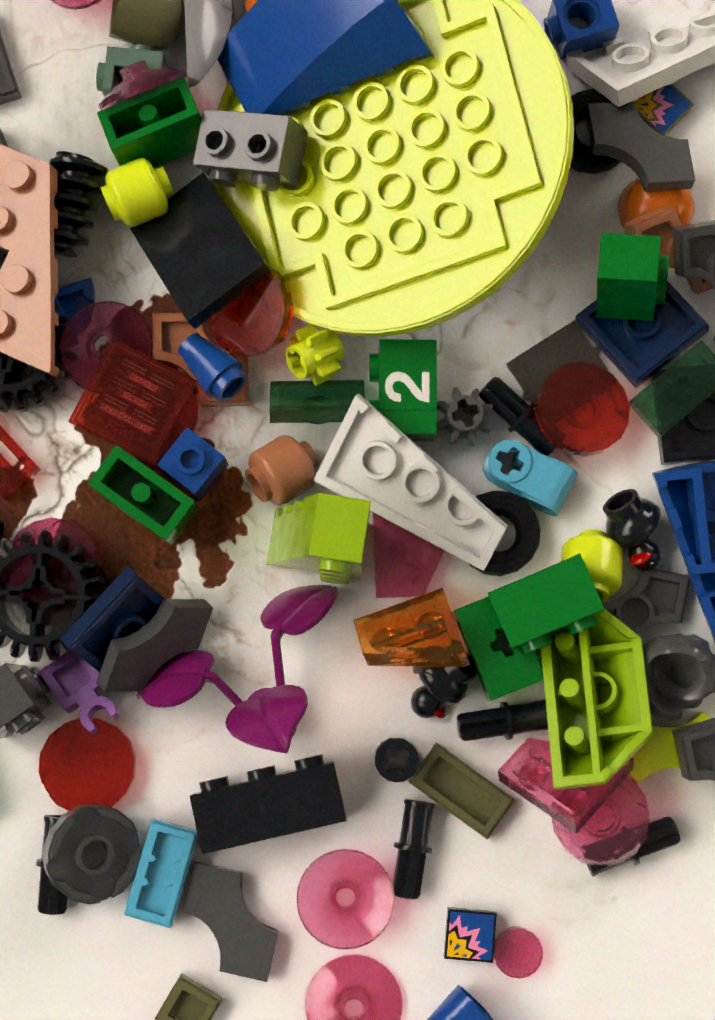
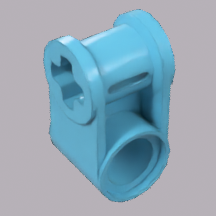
M503 440L496 444L487 453L483 462L484 474L492 484L526 500L533 508L552 516H558L578 476V472L571 466L553 457L543 455L515 440ZM508 453L513 456L512 465L517 470L512 469L507 474H503L500 471L502 463L496 457L502 458Z

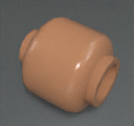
M282 435L250 454L249 468L245 470V476L257 498L262 502L269 500L271 503L280 506L290 502L314 486L315 481L313 480L316 476L314 467L318 465V458L306 441L299 443L291 436Z

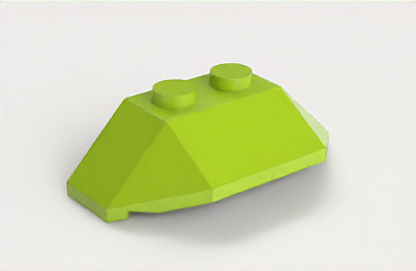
M605 609L603 613L595 616L599 623L596 626L574 635L570 634L568 627L549 635L552 644L541 649L553 787L555 790L607 784L653 736L642 639Z

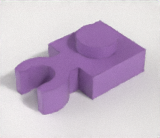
M67 651L60 656V659L53 661L42 669L39 674L67 713L70 714L78 707L81 708L79 713L81 724L90 733L96 735L100 731L93 722L95 712L100 709H106L111 717L117 720L120 717L119 709L111 700L97 694L102 691L96 684L100 672L75 653Z

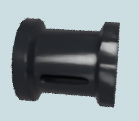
M388 738L377 747L375 751V766L383 778L397 783L404 782L414 775L418 767L419 758L415 747L403 738ZM392 747L396 751L405 748L408 751L404 758L405 763L408 765L405 770L400 772L399 769L394 767L388 771L384 768L388 761L385 755V751L388 748Z

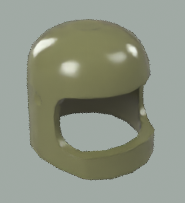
M113 0L108 37L134 45H149L157 50L169 47L175 41L180 31L184 15L183 0Z

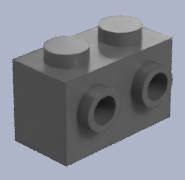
M204 109L193 165L209 176V182L219 186L236 187L237 181L251 182V186L265 191H278L279 185L297 187L308 132L290 116Z
M9 663L0 666V738H5L8 735L13 736L18 732L23 735L45 719L42 711L52 704L45 695L50 691V688L35 667L29 670L25 665Z

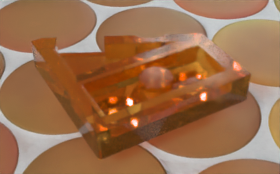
M443 588L353 620L362 654L368 666L465 667L470 665Z

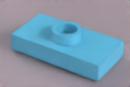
M156 818L151 820L124 912L125 916L172 928L197 844V830Z

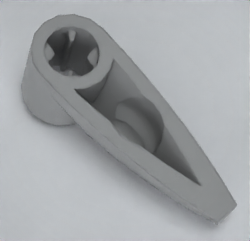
M184 0L189 88L201 82L220 56L227 40L232 18H234L233 0Z

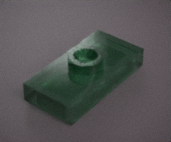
M701 340L628 402L658 438L662 437L715 391V354Z
M327 380L317 386L312 381L270 382V423L323 424L326 422H342L355 395L360 394L365 398L364 380Z

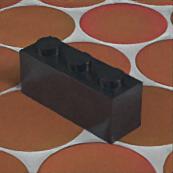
M320 754L295 760L296 770L277 774L275 765L247 771L248 781L229 785L228 776L199 782L201 791L193 793L189 797L201 853L206 854L347 821L334 761L324 763L323 755Z

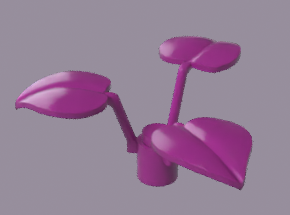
M309 585L293 588L276 596L262 611L260 617L264 628L273 629L271 632V645L276 680L275 687L259 689L252 693L248 700L242 701L217 673L210 671L215 664L213 655L206 651L192 650L182 652L164 663L152 676L148 685L142 691L137 692V698L142 699L147 705L153 707H174L183 704L202 690L205 682L212 683L235 705L229 712L225 722L228 732L233 737L258 748L287 754L292 737L296 733L297 726L307 709L308 697L301 687L285 685L281 638L284 633L299 635L317 625L334 604L339 593L337 587Z

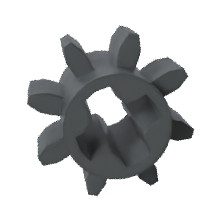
M455 387L452 391L453 401L450 404L445 401H439L437 404V409L446 414L444 419L437 422V430L447 428L452 434L449 441L450 445L455 444L458 438H467L471 447L475 446L477 439L476 431L480 430L484 433H489L492 428L489 422L482 419L484 415L492 411L493 405H482L477 400L479 395V389L477 388L472 391L470 396H461L460 390ZM463 407L466 414L474 413L475 416H473L469 427H466L462 420H453L458 408Z

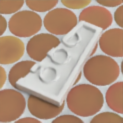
M715 10L689 17V26L683 28L661 25L648 29V38L625 44V41L620 37L603 42L604 51L585 56L583 50L579 49L566 53L567 69L618 107L629 102H635L639 97L663 86L671 85L678 79L699 69L715 64Z
M360 394L355 395L313 481L341 496L371 501V512L484 571L508 525Z

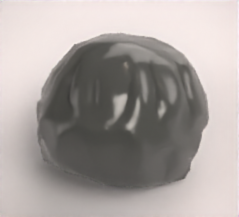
M678 633L658 635L643 645L650 710L658 719L670 722L680 719L684 709L697 708L705 697L715 692V655L712 654L709 642L695 634L684 635Z

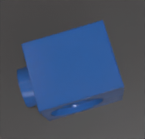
M552 0L548 16L543 21L544 31L552 45H556L560 59L566 58V53L582 49L585 53L602 48L603 42L615 39L620 27L611 0ZM571 18H581L587 22L589 27L578 29L573 27L568 20Z
M187 427L157 466L165 475L200 501L229 464L225 456Z

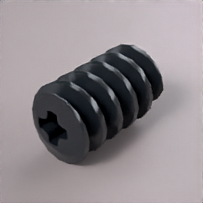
M67 151L56 152L57 157L49 161V164L57 170L58 188L54 198V204L58 210V229H54V254L77 257L78 255L73 251V247L88 246L89 240L78 234V229H93L94 226L91 220L83 216V212L98 211L99 208L97 203L88 198V194H102L100 189L102 186L93 181V176L106 177L109 170L89 157Z

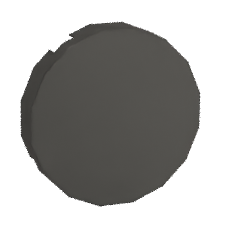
M99 803L79 805L61 815L49 830L43 848L44 870L51 884L70 900L85 904L101 903V900H106L109 897L114 898L122 893L135 878L142 854L141 844H139L136 833L138 831L134 823L121 811Z

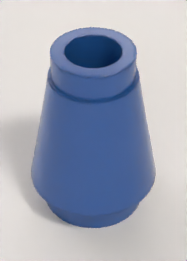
M199 333L190 335L181 343L178 354L183 358L209 398L215 397L219 402H225L243 387L247 380V375L242 371L243 365L241 362L203 338Z

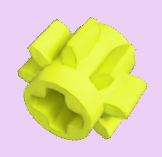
M310 324L295 330L296 336L288 339L291 346L287 347L285 351L286 362L293 375L298 379H305L311 376L315 386L334 378V373L341 370L342 367L339 362L344 358L343 344L338 335L326 329L318 331L317 327Z

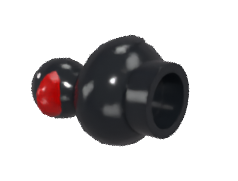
M635 489L620 491L610 497L603 505V511L608 518L606 522L607 536L615 540L620 547L629 549V563L635 569L641 571L652 570L661 560V550L654 540L648 538L659 525L661 518L660 507L648 499L640 498Z
M453 645L447 650L429 648L416 658L413 665V673L419 674L424 686L417 688L413 692L411 697L412 710L421 718L437 716L443 719L446 716L444 704H457L466 696L468 682L476 677L477 670L472 658L462 647Z

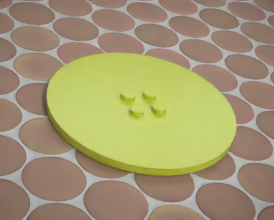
M397 0L412 18L433 55L418 62L413 58L395 66L396 71L378 78L375 75L369 76L350 84L351 89L337 95H333L331 92L313 99L312 105L285 115L290 116L308 132L297 187L279 185L278 191H265L251 186V182L237 181L236 187H224L213 184L271 269L269 274L253 285L265 298L293 317L317 328L359 337H386L427 329L453 319L482 302L517 272L547 231L560 204L568 180L574 141L573 104L561 60L543 28L519 0ZM228 81L217 110L245 112Z

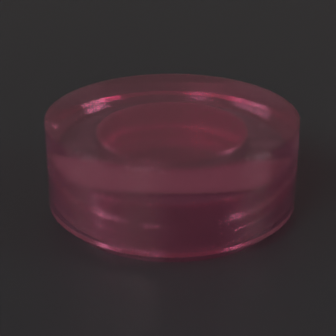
M513 926L506 928L496 937L494 960L504 974L520 979L529 977L538 970L543 959V949L539 939L532 931L524 927Z

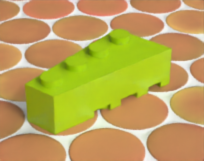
M316 493L304 498V501H295L293 505L287 504L283 508L275 509L267 565L318 572L321 578L320 581L331 584L349 585L350 578L360 579L371 501Z

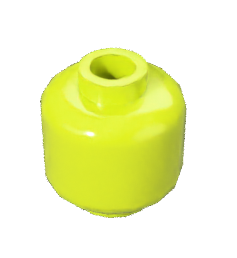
M143 157L108 171L105 178L106 185L100 187L115 222L122 220L129 227H136L164 215L168 210L166 196L174 193L164 167L162 166L154 170L150 161Z
M584 530L579 535L568 539L562 546L561 561L581 554L600 600L603 603L609 599V596L614 595L621 588L623 548L601 530Z

